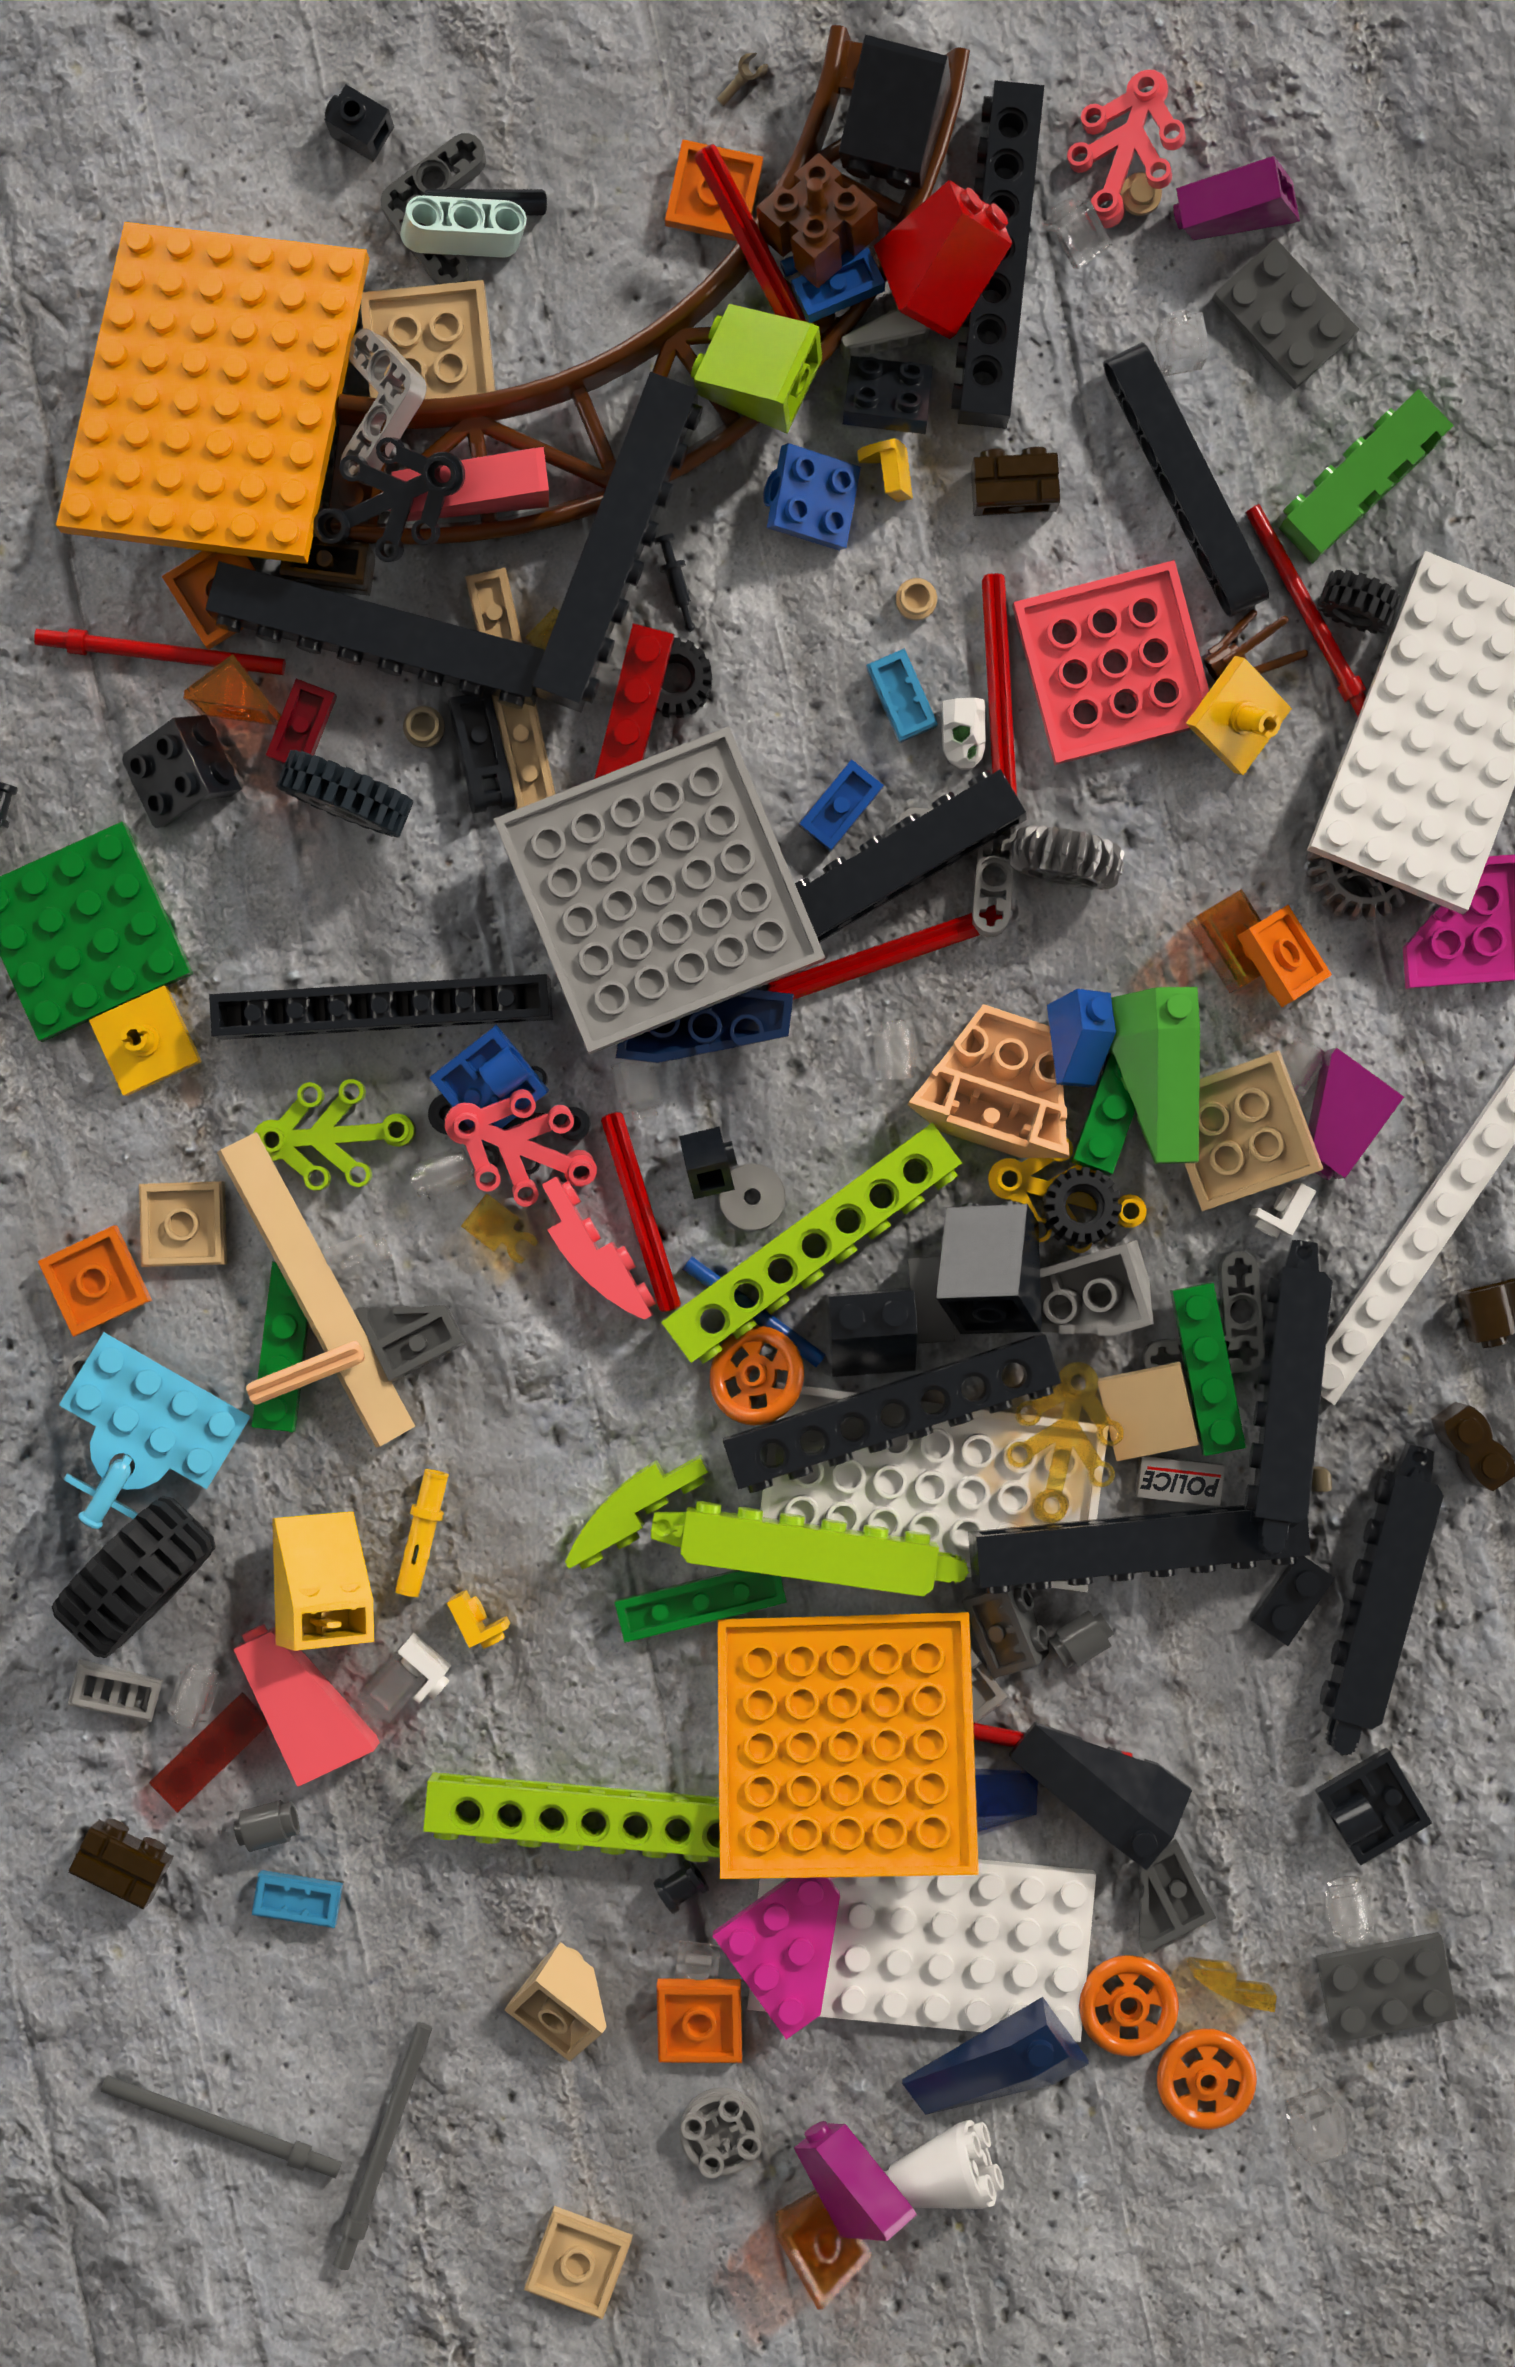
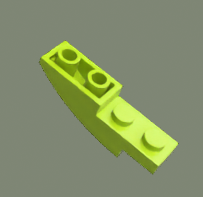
M702 1455L696 1456L664 1474L658 1461L655 1460L622 1483L602 1502L585 1524L565 1560L567 1567L570 1569L579 1564L582 1570L604 1558L601 1553L604 1549L616 1544L619 1550L639 1539L640 1536L637 1531L643 1528L644 1521L638 1511L644 1508L646 1514H650L669 1503L666 1496L680 1488L683 1494H686L705 1483L702 1476L708 1473L709 1468Z

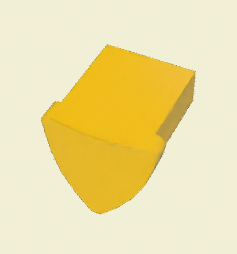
M896 438L866 445L857 450L859 463L882 464L884 489L888 496L896 502L913 499L908 452L901 441Z

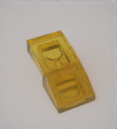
M1188 1957L1187 1966L1191 1973L1207 1988L1241 2005L1275 2012L1277 1995L1269 1983L1236 1979L1237 1973L1229 1961Z

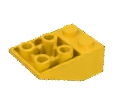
M354 1512L272 1518L276 1645L298 1651L374 1642L373 1596Z

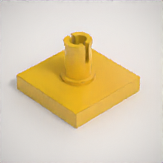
M1234 656L1186 724L1233 773L1244 775L1270 738L1278 733L1281 723L1292 708L1245 658Z
M165 985L89 1019L123 1096H129L202 1062L172 994Z

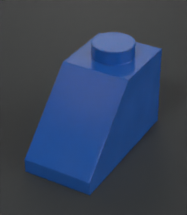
M1076 989L1047 1005L1056 1083L1058 1085L1090 1088L1096 1084L1116 1033L1111 993Z

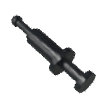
M665 534L656 537L654 540L655 545H661L666 564L659 567L660 573H666L674 604L681 608L685 621V630L692 632L695 629V625L692 623L688 610L691 600L681 569L686 566L685 560L676 561L670 542L675 539L674 534Z

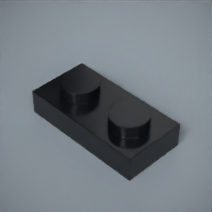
M1305 1556L1297 1557V1563L1288 1565L1251 1621L1289 1646L1335 1577Z

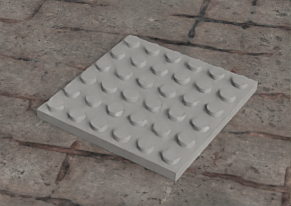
M729 726L493 819L589 1055L825 961L826 957Z

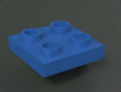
M791 443L782 445L777 469L769 475L763 492V502L765 506L770 507L766 528L838 551L846 549L861 467Z
M497 1024L429 1077L452 1107L460 1103H472L479 1108H483L510 1098L513 1092L520 1089L529 1091L536 1102L549 1091ZM520 1098L516 1101L515 1107L517 1109H525L529 1106L530 1100ZM512 1114L491 1124L503 1128L517 1116ZM469 1119L464 1120L471 1129L474 1122Z

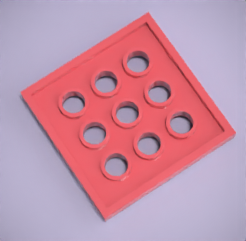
M1175 560L1013 603L1012 608L1054 766L1191 730L1186 722L1209 692V687ZM1140 602L1150 604L1155 611L1154 620L1149 623L1139 622L1133 615V606ZM1098 613L1111 615L1115 621V629L1105 634L1098 632L1093 626V617ZM1059 623L1070 625L1074 629L1075 639L1068 644L1057 642L1052 635L1053 627ZM1150 642L1161 644L1166 652L1165 660L1160 663L1148 661L1143 653L1144 646ZM1113 652L1120 654L1126 663L1125 670L1117 674L1107 671L1103 665V658L1106 654ZM1070 663L1081 665L1086 673L1085 680L1079 684L1069 683L1063 676V668ZM1160 682L1170 683L1176 690V699L1171 703L1160 702L1154 694L1155 685ZM1122 692L1131 694L1136 701L1135 711L1129 714L1119 712L1114 706V697ZM1080 703L1092 705L1096 711L1095 721L1091 724L1079 723L1073 713L1076 705Z

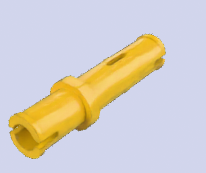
M434 1469L424 1470L417 1502L412 1504L410 1514L413 1515L395 1589V1592L409 1597H418L420 1594L437 1521H442L444 1511L440 1509L449 1476L448 1473ZM418 1545H419V1550H418L417 1558H416V1561H415V1555H416L417 1547H418Z

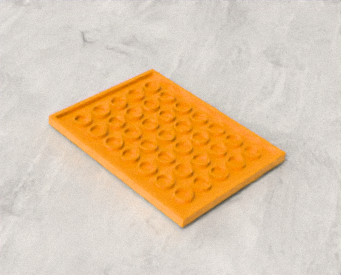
M124 222L56 522L59 531L64 534L308 564L314 534V519L319 510L338 416L339 395L343 392L351 341L355 333L370 260L367 250Z

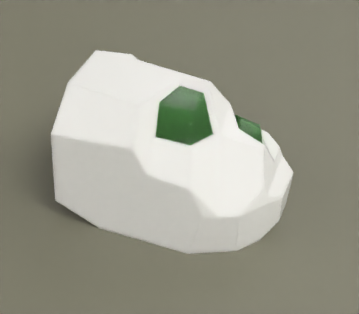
M955 698L942 701L941 704L942 750L948 761L961 770L973 769L984 754L986 741L984 699Z

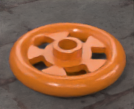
M754 1326L740 1338L736 1339L732 1334L721 1344L723 1350L714 1356L711 1363L709 1383L717 1406L726 1416L745 1425H764L781 1418L794 1406L800 1396L804 1383V1365L799 1350L788 1336L770 1327ZM765 1343L778 1350L773 1361L759 1354ZM744 1348L749 1356L744 1358L736 1367L731 1359L736 1352ZM754 1368H759V1378L755 1382H751L749 1377L751 1371ZM777 1370L787 1371V1382L784 1389L774 1388ZM736 1377V1383L741 1393L731 1397L726 1382ZM766 1394L767 1406L752 1409L751 1396L759 1397Z
M1122 1955L1102 1962L1087 1976L1080 1996L1079 2010L1082 2026L1095 2044L1109 2053L1131 2057L1149 2053L1166 2041L1175 2027L1179 2002L1177 1991L1171 1978L1159 1965L1143 1957ZM1118 1975L1123 1984L1117 1986L1111 1993H1108L1102 1985L1111 1977ZM1139 1975H1143L1153 1982L1154 1985L1148 1993H1145L1139 1986L1134 1985ZM1132 1998L1135 2000V2005L1131 2010H1123L1121 2008V2002L1124 1999ZM1107 2004V2009L1112 2019L1100 2024L1095 2007ZM1150 2004L1162 2007L1157 2024L1145 2020L1149 2014ZM1120 2026H1138V2038H1120Z
M1203 2028L1182 2034L1166 2048L1158 2065L1157 2088L1162 2103L1178 2121L1196 2129L1212 2130L1233 2123L1248 2109L1256 2091V2069L1250 2053L1239 2040L1220 2030ZM1197 2048L1202 2058L1195 2060L1187 2067L1181 2058L1190 2050ZM1219 2049L1226 2051L1233 2058L1225 2068L1219 2061L1213 2059ZM1206 2075H1212L1215 2077L1213 2084L1208 2087L1202 2086L1201 2079ZM1185 2078L1190 2093L1178 2097L1173 2081ZM1230 2078L1240 2082L1234 2098L1224 2095L1228 2086V2079ZM1198 2100H1215V2111H1197Z

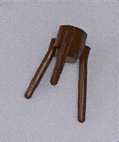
M1251 609L1219 643L1208 649L1209 656L1204 658L1203 661L1214 681L1218 680L1234 656L1246 659L1244 654L1287 624L1289 618L1282 616L1239 647L1235 643L1229 646L1256 617L1257 611ZM1303 649L1254 668L1259 674H1263L1307 657L1308 651Z

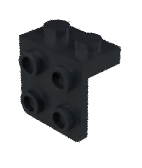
M207 715L172 718L125 752L122 757L125 769L151 824L155 828L166 827L204 800L231 797L242 790L235 776L234 768L228 761L217 738L216 730L210 723Z

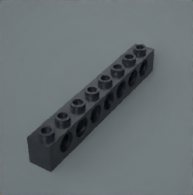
M995 80L992 96H984L981 122L988 123L987 137L979 138L977 163L984 164L983 178H975L974 192L985 203L989 205L994 203L1010 214L1011 217L1008 219V225L1005 227L1012 245L1006 253L1007 258L1001 261L983 292L987 290L997 291L1003 299L999 302L991 303L985 300L981 293L961 326L967 328L966 343L958 342L955 368L963 369L962 383H954L951 409L959 410L957 424L1007 429L1010 419L1045 85ZM1004 127H1011L1019 135L1008 138L1002 135L999 130ZM999 168H1008L1015 176L1010 179H1003L995 171ZM982 331H991L998 337V341L993 344L983 343L978 338V334ZM977 372H987L993 377L994 382L990 385H981L975 381L973 375Z
M547 974L209 994L211 1036L221 1040L553 1020L551 979Z
M1039 1333L724 1437L723 1444L738 1490L748 1487L749 1493H754L773 1486L772 1478L788 1474L789 1480L797 1479L813 1473L812 1465L827 1460L830 1467L843 1464L854 1459L852 1452L868 1447L869 1453H875L894 1446L892 1439L908 1434L910 1440L934 1433L933 1425L948 1421L950 1427L964 1424L974 1419L972 1412L987 1407L989 1413L992 1414L1013 1407L1012 1399L1027 1394L1030 1400L1051 1395L1054 1393L1052 1386L1062 1382L1046 1334ZM1017 1363L1023 1369V1379L1016 1386H1006L1002 1381V1371L1008 1364ZM969 1377H979L984 1385L981 1396L974 1400L964 1398L961 1392L962 1383ZM929 1390H938L944 1397L942 1408L935 1413H928L921 1406V1398ZM890 1403H897L904 1409L903 1420L895 1426H888L881 1421V1411ZM851 1416L858 1417L864 1422V1431L856 1439H848L840 1432L842 1422ZM808 1430H817L824 1436V1445L817 1452H807L800 1445L801 1436ZM776 1443L783 1448L785 1456L779 1464L767 1465L761 1460L760 1451L766 1444Z

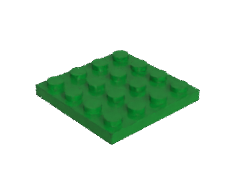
M119 822L0 876V957L38 1041L44 1042L88 1022L89 1019L159 987L168 986L193 975V971L126 823Z

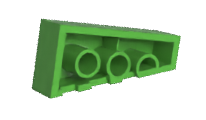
M1418 389L1396 411L1390 408L1373 425L1376 430L1366 440L1362 436L1359 437L1343 453L1346 460L1336 469L1332 465L1327 467L1314 480L1313 484L1317 488L1307 498L1300 493L1283 510L1287 517L1279 529L1313 564L1420 463L1454 425Z

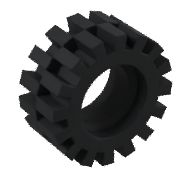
M1342 570L1331 571L1317 603V609L1322 611L1325 617H1333L1332 621L1336 623L1342 622L1345 624V627L1350 629L1351 627H1356L1358 631L1365 632V630H1368L1373 634H1377V632L1382 634L1388 631L1401 600V596L1398 595L1399 592L1391 589L1392 586L1387 583H1379L1380 580L1375 577L1372 579L1367 578V574L1359 572V575H1356L1350 570H1346L1345 573Z
M674 637L668 664L679 663L687 667L691 674V682L680 693H669L661 688L656 712H661L662 716L670 718V715L684 718V714L689 712L691 715L694 714L700 705L704 706L707 702V696L711 693L712 672L709 659H706L705 652L700 647L697 649L693 642L689 640L686 643L681 642L680 638Z
M1082 1167L1081 1170L1073 1168L1065 1174L1059 1175L1048 1187L1042 1199L1044 1207L1041 1210L1042 1217L1046 1218L1047 1222L1044 1225L1047 1230L1052 1229L1055 1233L1053 1236L1058 1241L1060 1239L1065 1240V1245L1073 1246L1074 1244H1079V1247H1087L1091 1243L1095 1244L1101 1241L1116 1226L1119 1220L1117 1217L1122 1208V1204H1118V1199L1121 1196L1119 1190L1114 1192L1112 1186L1115 1183L1110 1178L1107 1181L1102 1178L1104 1173L1099 1170L1095 1173L1090 1172L1088 1167ZM1075 1192L1089 1194L1097 1206L1094 1219L1086 1223L1076 1222L1071 1219L1065 1207L1068 1196Z

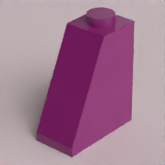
M1275 156L1176 188L1179 203L1173 205L1175 221L1179 230L1184 229L1193 240L1276 227L1300 221L1293 181Z
M1337 1047L1327 1050L1322 1057L1308 1125L1324 1168L1315 1173L1328 1181L1331 1177L1335 1179L1347 1177L1404 1098L1403 1095Z
M826 2121L818 2122L806 2130L804 2133L806 2138L794 2147L797 2156L842 2238L888 2241L917 2215L910 2203L846 2124L827 2123Z

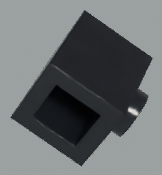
M345 84L339 96L334 95L330 99L325 110L324 120L331 137L374 162L394 129L389 109Z
M720 1126L679 1136L694 1199L735 1190L730 1167L737 1166L732 1141L723 1142Z

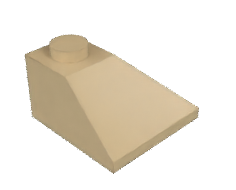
M561 1942L544 1957L505 2008L508 2014L569 2062L596 2040L607 2027L594 1968L584 1961L578 1951L566 1947Z

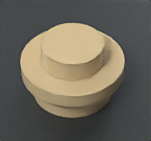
M1134 173L1125 180L1120 193L1124 208L1136 216L1148 215L1158 207L1162 197V189L1152 188L1147 181L1146 173Z
M912 578L902 583L896 594V606L905 618L914 621L923 620L929 617L936 608L937 593L933 585L927 580Z

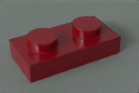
M296 678L265 756L285 765L290 750H298L300 752H307L312 756L315 755L337 695Z

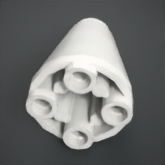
M972 2120L959 2122L890 2165L889 2170L884 2171L913 2208L983 2209L994 2206L996 2192L1004 2189L1002 2172L997 2164L992 2165L988 2148L991 2146L988 2129L984 2122L975 2124Z

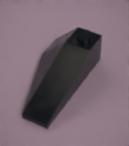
M1037 1722L1031 1725L1009 1753L1010 1758L1113 1846L1145 1870L1149 1869L1174 1838L1192 1792L1191 1787L1159 1763L1147 1759L1143 1761L1122 1754L1120 1750L1111 1747L1104 1748L1083 1741L1079 1736Z

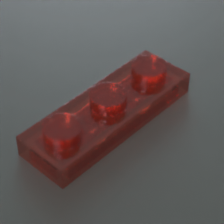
M242 1692L171 1760L149 1784L178 1813L268 1726L264 1714Z

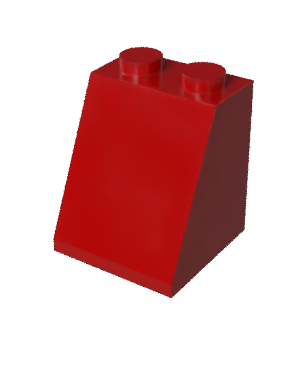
M948 180L874 245L899 312L948 339L957 334L1012 245L1005 227L1008 225V219L999 206L994 203L991 205L985 203L971 188L963 189Z

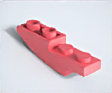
M554 1177L543 1183L542 1186L561 1219L560 1223L547 1230L572 1267L593 1288L617 1306L644 1320L651 1317L653 1313L650 1307L655 1305L656 1302L645 1282L639 1285L635 1282L630 1270L636 1266L626 1247L623 1245L617 1249L615 1243L611 1242L599 1249L595 1242L600 1240L601 1236L590 1217L583 1220L575 1205L579 1204L581 1200L571 1182L562 1183L560 1177Z

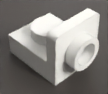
M1303 1183L1293 1184L1291 1189L1285 1187L1278 1196L1274 1205V1209L1278 1211L1276 1216L1260 1208H1252L1248 1216L1258 1221L1255 1225L1256 1229L1277 1239L1280 1233L1283 1235H1293L1316 1191Z
M413 1633L398 1650V1653L403 1657L401 1663L409 1672L417 1677L423 1674L428 1678L426 1683L413 1697L420 1704L427 1695L434 1700L450 1680L444 1675L451 1665Z

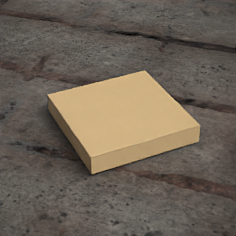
M224 1181L139 1184L141 1267L227 1264Z
M1180 1362L1098 1379L1097 1383L1116 1461L1199 1445V1438Z
M554 2206L524 2290L603 2320L631 2244L632 2234Z

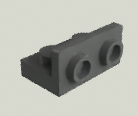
M1023 1584L1010 1585V1592L987 1594L985 1591L967 1596L962 1600L965 1611L970 1614V1624L993 1679L1035 1667L1049 1654L1048 1635L1045 1629L1037 1622L1033 1612L1032 1595Z

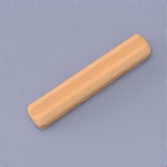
M352 1341L252 1381L246 1386V1391L250 1401L258 1405L356 1366L365 1360V1354L360 1343Z

